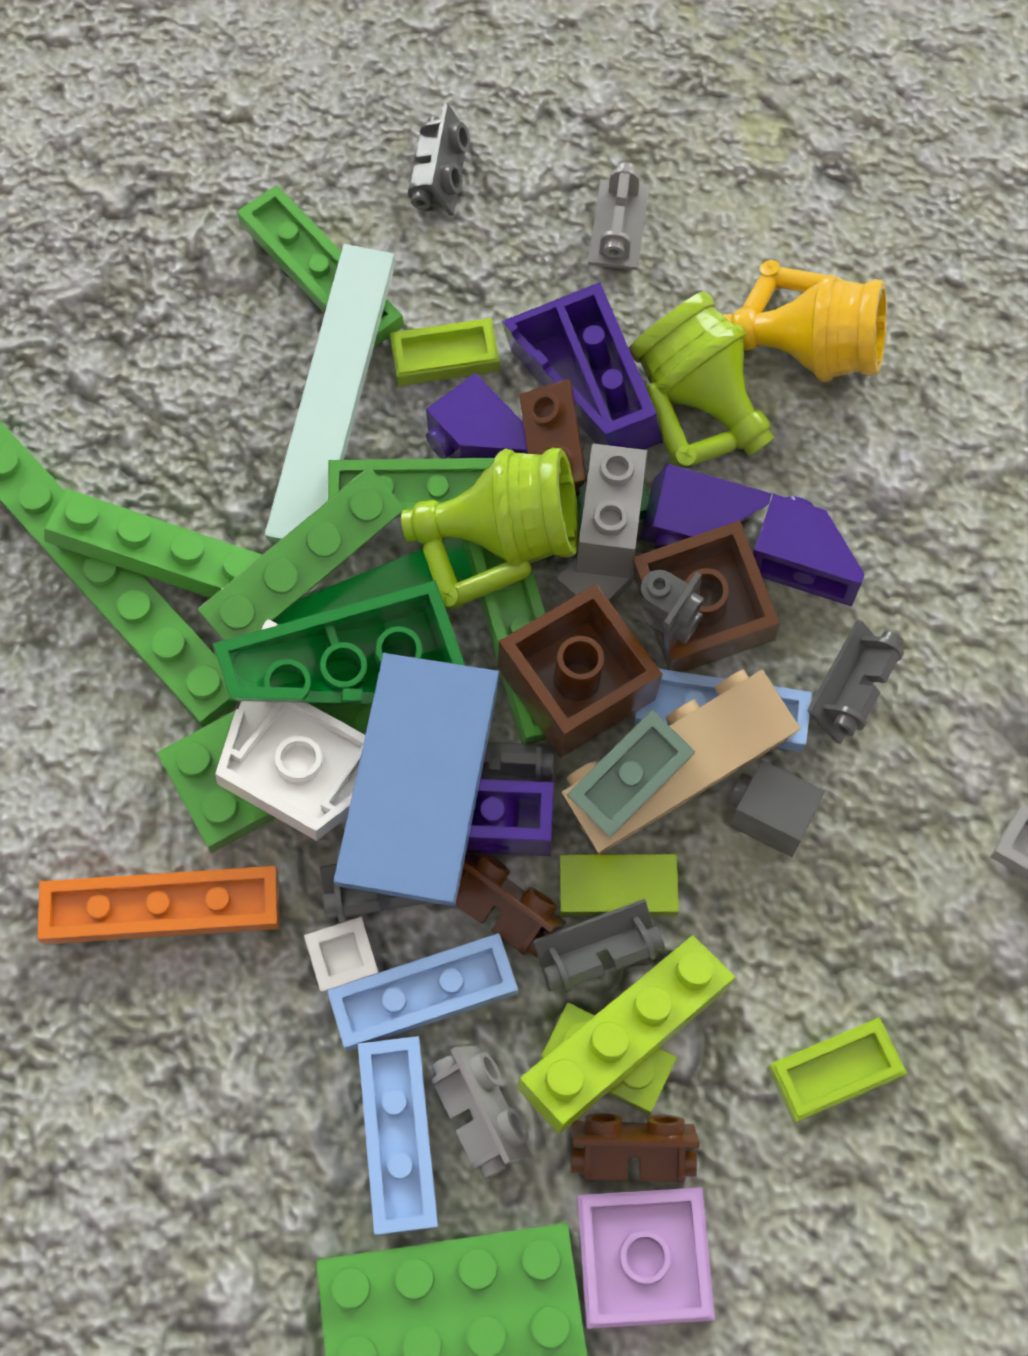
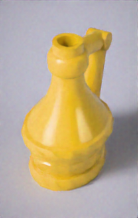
M769 260L761 264L759 268L760 276L742 309L736 310L733 314L723 315L732 324H738L744 328L746 334L743 339L744 351L754 350L757 346L776 348L793 356L801 365L813 372L821 382L825 383L836 376L859 371L867 376L876 375L881 371L887 326V295L884 281L874 279L861 284L845 281L832 274L824 275L780 267L777 261ZM780 288L804 292L795 300L776 310L763 312L774 291Z

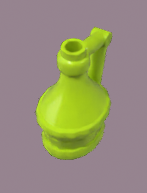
M705 291L694 295L670 311L629 346L634 361L641 363L650 382L646 386V390L657 413L660 433L670 455V465L684 469L732 452L736 448L744 449L747 455L751 457L775 439L769 430L771 426L770 421L762 411L754 410L747 395L743 373V339L746 336L745 330L738 324H732L725 316L719 313L714 308L715 302L713 297ZM671 402L702 410L715 417L728 429V432H723L689 445Z
M552 447L544 451L542 455L515 453L505 448L495 456L494 462L485 469L474 485L456 498L443 503L435 500L421 501L416 503L413 508L402 511L401 525L404 537L407 542L418 541L424 545L423 552L433 580H436L446 608L459 610L468 602L525 579L531 572V563L552 555L569 558L576 554L579 542L577 499L570 464L566 453L561 448ZM445 537L463 539L482 546L506 562L461 582H457L442 541Z

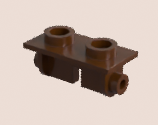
M566 379L519 394L528 454L542 455L544 451L552 447L561 448L568 458L576 497L580 495L579 488L587 481L571 380Z
M484 852L479 857L475 854L465 855L463 868L466 871L461 875L456 905L481 924L485 923L496 907L503 914L491 931L494 934L499 933L502 940L519 951L523 956L529 952L538 958L533 940L546 936L543 934L545 929L552 932L566 924L564 919L554 913L558 908L557 904L547 895L533 887H528L524 891L507 878L511 873L510 870L493 856Z
M593 1113L585 1116V1121H574L572 1123L573 1145H584V1148H572L571 1173L583 1174L584 1180L627 1181L628 1158H640V1181L684 1183L685 1176L696 1177L697 1153L696 1151L685 1150L686 1148H699L700 1142L694 1124H685V1120L681 1117L653 1115L647 1118V1123L622 1122V1117L615 1114Z

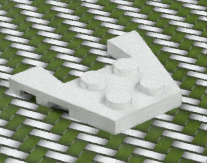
M267 619L262 629L273 627L278 624ZM241 701L239 709L235 711L215 773L217 785L317 841L348 817L365 734L308 703Z

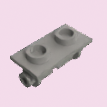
M624 162L618 164L616 169L610 173L609 180L600 179L587 265L638 271L650 185L640 183V176L636 172V167L631 163Z
M479 1046L454 1047L451 1049L453 1055L447 1056L432 1065L436 1076L431 1081L439 1094L449 1118L455 1119L469 1110L474 1118L473 1121L455 1130L474 1171L480 1169L484 1179H488L507 1169L506 1164L528 1160L532 1157L526 1144L529 1138L526 1125L517 1111L508 1107L498 1086L501 1084L500 1072L493 1059L486 1052L481 1051Z

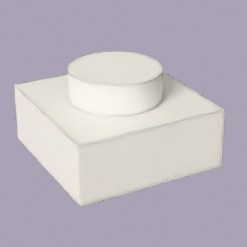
M362 917L304 935L318 985L323 996L328 995V989L379 973Z

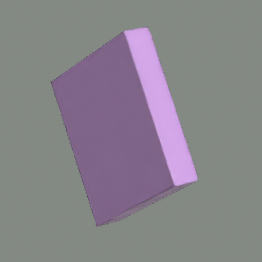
M702 1187L577 1195L586 1329L715 1321Z

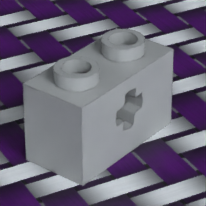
M592 443L576 572L624 578L631 577L647 450Z

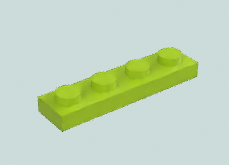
M692 935L521 1076L517 1084L518 1091L558 1134L562 1133L731 987L735 976Z

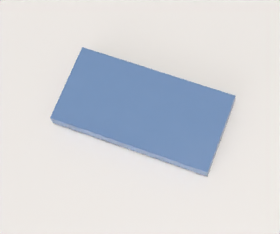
M383 653L333 882L336 886L449 906L456 905L500 682L499 671Z

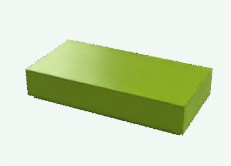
M492 318L390 333L398 386L471 376L475 373L484 374L500 371V359Z
M677 854L560 855V917H597L645 899L650 917L678 916Z
M880 1017L775 1061L768 1066V1070L793 1124L893 1082L907 1074Z

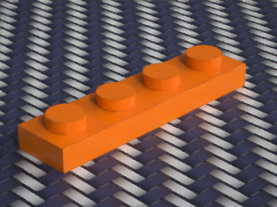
M276 866L39 881L37 939L43 945L280 929L279 871Z

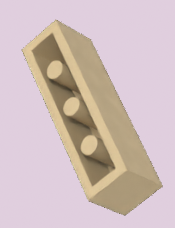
M744 669L740 670L714 687L719 695L701 707L698 706L695 700H691L665 717L670 727L695 751V754L611 838L567 796L598 764L596 760L589 762L566 777L570 787L561 792L562 796L597 854H603L786 742L799 732L801 728L763 669L748 677Z

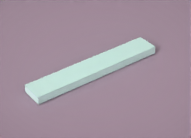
M343 244L265 531V537L269 542L277 543L328 501V460H344L396 264L394 253Z

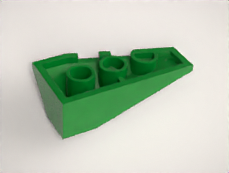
M436 580L213 643L230 701L372 704L383 653L465 666Z

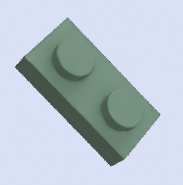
M651 710L567 796L611 838L695 754V751L657 713Z

